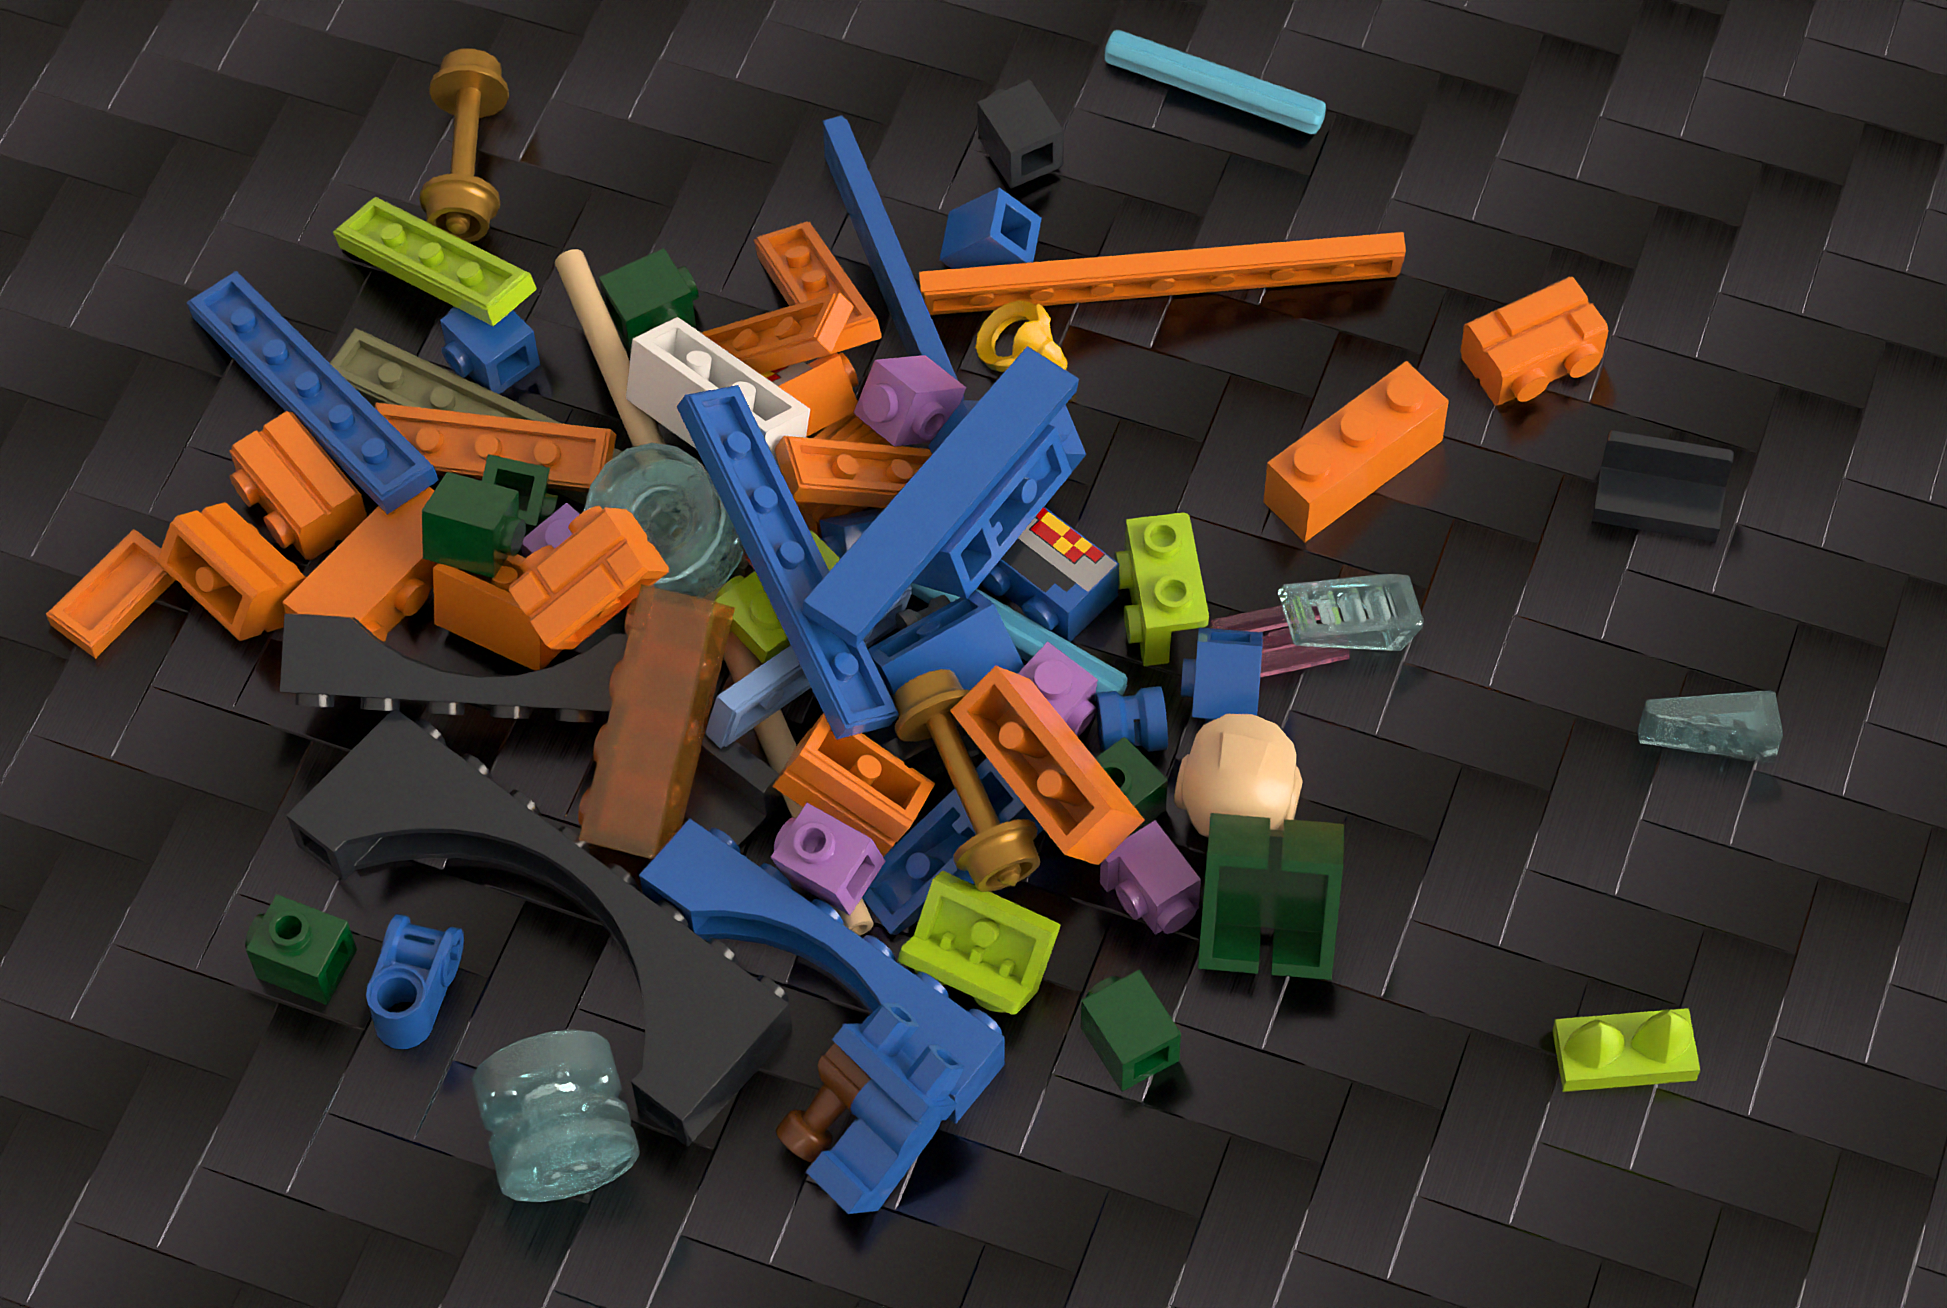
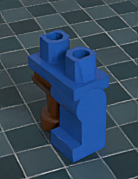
M883 1003L862 1024H844L832 1039L835 1043L825 1055L821 1056L818 1063L819 1077L823 1085L806 1111L799 1109L789 1111L775 1129L780 1141L790 1151L800 1158L813 1163L806 1173L848 1214L878 1211L931 1140L940 1122L947 1120L958 1106L949 1094L961 1076L964 1065L948 1050L939 1045H928L915 1062L912 1061L901 1049L919 1028L917 1020L897 1003ZM848 1109L858 1120H854L832 1150L828 1151L832 1145V1135L828 1128Z

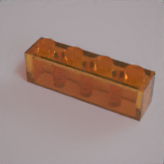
M641 584L639 596L630 603L625 618V631L629 637L623 661H619L616 664L610 679L609 693L613 702L608 722L599 730L594 744V759L598 763L592 788H588L585 791L579 805L578 821L582 826L579 836L580 841L654 859L681 829L735 607Z

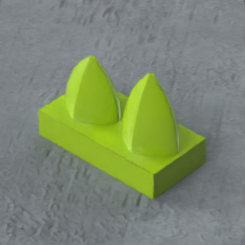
M1689 1008L1555 1019L1553 1036L1563 1092L1696 1081L1698 1078L1700 1066Z

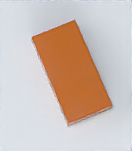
M133 529L46 613L50 625L96 659L175 581L157 561L161 548Z

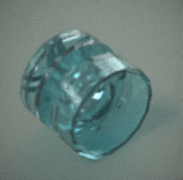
M657 443L628 448L607 462L590 485L584 511L594 506H601L602 509L605 507L627 509L633 514L648 536L647 540L655 546L668 565L669 572L645 591L654 598L681 603L705 597L723 585L740 563L744 546L707 469L698 460L680 448ZM679 526L682 531L679 536L674 538L671 534Z
M580 1030L547 1032L519 1040L492 1054L478 1066L472 1077L485 1129L494 1133L488 1143L493 1161L496 1163L495 1170L502 1194L514 1200L542 1202L565 1199L592 1191L618 1178L633 1166L640 1155L634 1130L630 1126L631 1121L627 1105L617 1099L622 1089L609 1041L595 1032Z

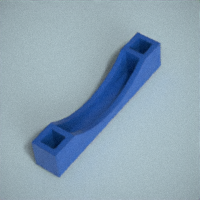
M689 819L640 873L643 894L654 903L661 899L673 905L687 920L688 928L702 939L713 937L716 939H732L766 944L801 956L831 973L859 997L871 1014L883 1003H897L901 1005L917 1020L919 1028L901 1049L912 1061L915 1062L928 1045H939L948 1050L964 1065L961 1076L949 1094L958 1104L948 1117L955 1124L1005 1065V1039L1002 1036L1000 1027L992 1018L978 1009H971L968 1012L950 1000L946 989L929 974L918 972L914 975L896 962L895 955L883 942L870 935L861 938L845 927L840 915L827 903L819 899L809 902L792 890L791 883L778 869L767 863H763L759 867L743 856L736 842L723 831L717 828H711L707 831L692 819Z

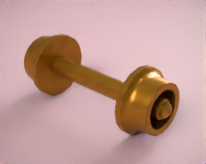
M459 49L450 52L443 58L440 71L433 76L429 88L433 102L440 109L455 115L450 174L433 177L426 182L420 191L419 200L421 208L427 214L428 223L469 243L477 241L486 235L490 220L496 216L500 208V198L497 190L490 183L474 176L479 118L494 115L502 110L508 101L509 91L507 83L502 78L500 63L494 56L476 49Z
M940 669L931 671L908 681L893 695V703L899 713V719L895 724V732L898 738L903 741L933 739L976 835L961 845L954 853L953 861L956 867L962 871H968L977 889L982 892L1015 886L1017 882L1029 876L1040 865V858L1033 842L1037 837V827L1029 819H1017L1000 824L956 728L960 723L950 712L970 690L962 688L955 673L951 670Z

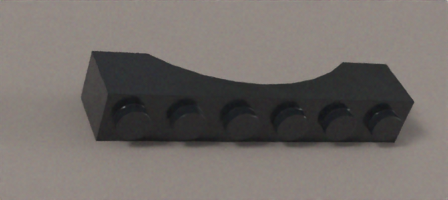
M286 613L284 615L280 692L296 693L295 705L334 707L335 695L361 697L360 709L394 711L395 708L399 710L400 699L426 700L425 713L464 715L465 703L491 704V717L529 719L530 707L556 708L555 720L593 723L594 711L620 712L619 724L658 726L659 714H672L677 637L611 633L586 652L553 667L519 675L476 676L445 671L412 659L380 640L355 617Z

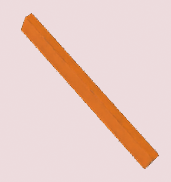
M1398 232L919 272V290L929 314L938 315L997 310L1006 303L1017 300L1027 301L1035 306L1037 304L1047 306L1397 277L1400 274L1406 248L1404 233Z

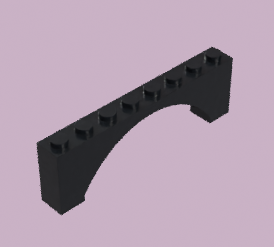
M396 708L394 711H390L286 815L297 846L343 881L355 870L388 862L421 858H461L495 863L523 871L554 885L577 900L602 923L618 943L634 972L644 1000L645 1044L642 1070L631 1081L636 1107L688 1147L793 1032L789 998L786 993L770 978L759 975L755 979L739 967L738 959L734 953L718 939L709 937L705 941L688 928V922L673 905L661 899L654 903L638 891L639 886L634 878L621 866L613 862L605 866L590 855L587 844L573 830L566 826H561L557 830L542 819L538 807L525 794L516 789L508 793L494 783L490 771L477 758L468 753L460 757L445 746L444 738L429 722L422 718H417L413 722Z

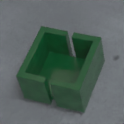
M1210 813L1198 969L1258 974L1261 927L1274 928L1271 975L1332 980L1343 873L1344 824L1284 819L1283 830H1271V818Z

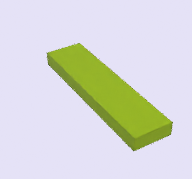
M374 197L333 232L341 249L492 326H495L537 290L530 273L377 197Z

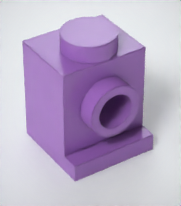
M1156 821L1127 837L1101 862V885L1107 892L1115 888L1118 899L1126 912L1135 920L1142 917L1155 935L1161 931L1170 934L1181 929L1194 917L1196 910L1199 909L1201 879Z

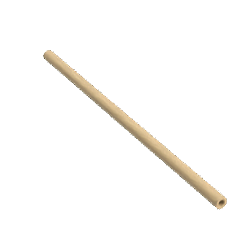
M568 250L556 258L555 266L712 629L714 600L719 590L726 584L656 420L626 399L630 360L585 256L581 250ZM712 630L734 683L761 666L760 660L733 632H730L724 638H720ZM781 709L754 727L770 767L779 774L797 747ZM783 794L792 818H797L803 807ZM861 898L851 915L830 905L840 915L844 926L858 936L872 929L874 923L863 898Z

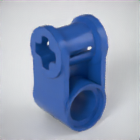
M396 914L391 919L383 940L379 960L366 991V998L376 1034L384 1044L394 1049H408L418 1046L428 1038L433 1030V1025L446 990L452 983L461 961L464 944L462 929L449 927L444 932L411 924L410 918L402 914ZM397 1003H413L409 1009L403 1012L393 1013L387 1011Z

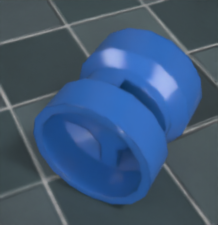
M1161 686L1140 688L1136 695L1121 696L1116 691L1096 693V717L1101 753L1105 752L1124 736L1134 746H1141L1148 752L1167 750V718Z

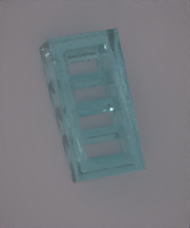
M1381 574L1284 584L1278 591L1295 646L1401 651L1423 627V617L1408 575ZM1311 606L1318 607L1323 624L1316 623ZM1337 607H1340L1344 622H1342ZM1364 609L1367 610L1369 619L1366 618Z
M1771 690L1651 699L1645 703L1637 731L1639 743L1754 762H1774L1783 738L1776 694L1771 692Z

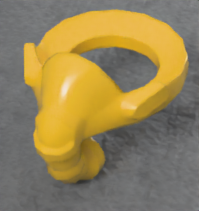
M1020 300L1006 303L995 310L984 321L977 334L976 350L978 357L992 370L1005 372L1027 346L1064 370L1067 369V361L1063 356L1061 348L1053 342L1050 329L1051 319L1041 304L1035 306L1030 302ZM1028 320L1029 322H1025L1018 329L1014 337L1012 355L1006 357L997 356L995 345L1000 333L1015 321Z

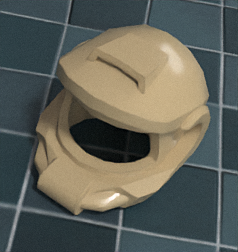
M1226 714L1203 725L1196 734L1190 754H1187L1181 762L1174 795L1176 807L1186 810L1191 823L1198 833L1207 838L1209 837L1210 813L1271 818L1270 829L1283 830L1284 819L1294 820L1303 783L1299 769L1296 766L1294 744L1277 724L1253 714Z

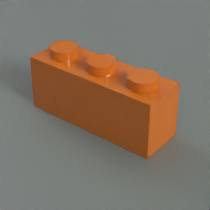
M1405 361L1267 462L1263 502L1301 540L1307 542L1442 442L1449 400Z
M428 487L388 515L378 506L282 602L285 613L355 617L376 637L385 642L387 634L405 616L415 614L424 605L430 590L434 587L433 568L438 563L423 559L422 509L435 490Z
M995 666L950 710L1064 855L1099 865L1145 821L1031 679Z

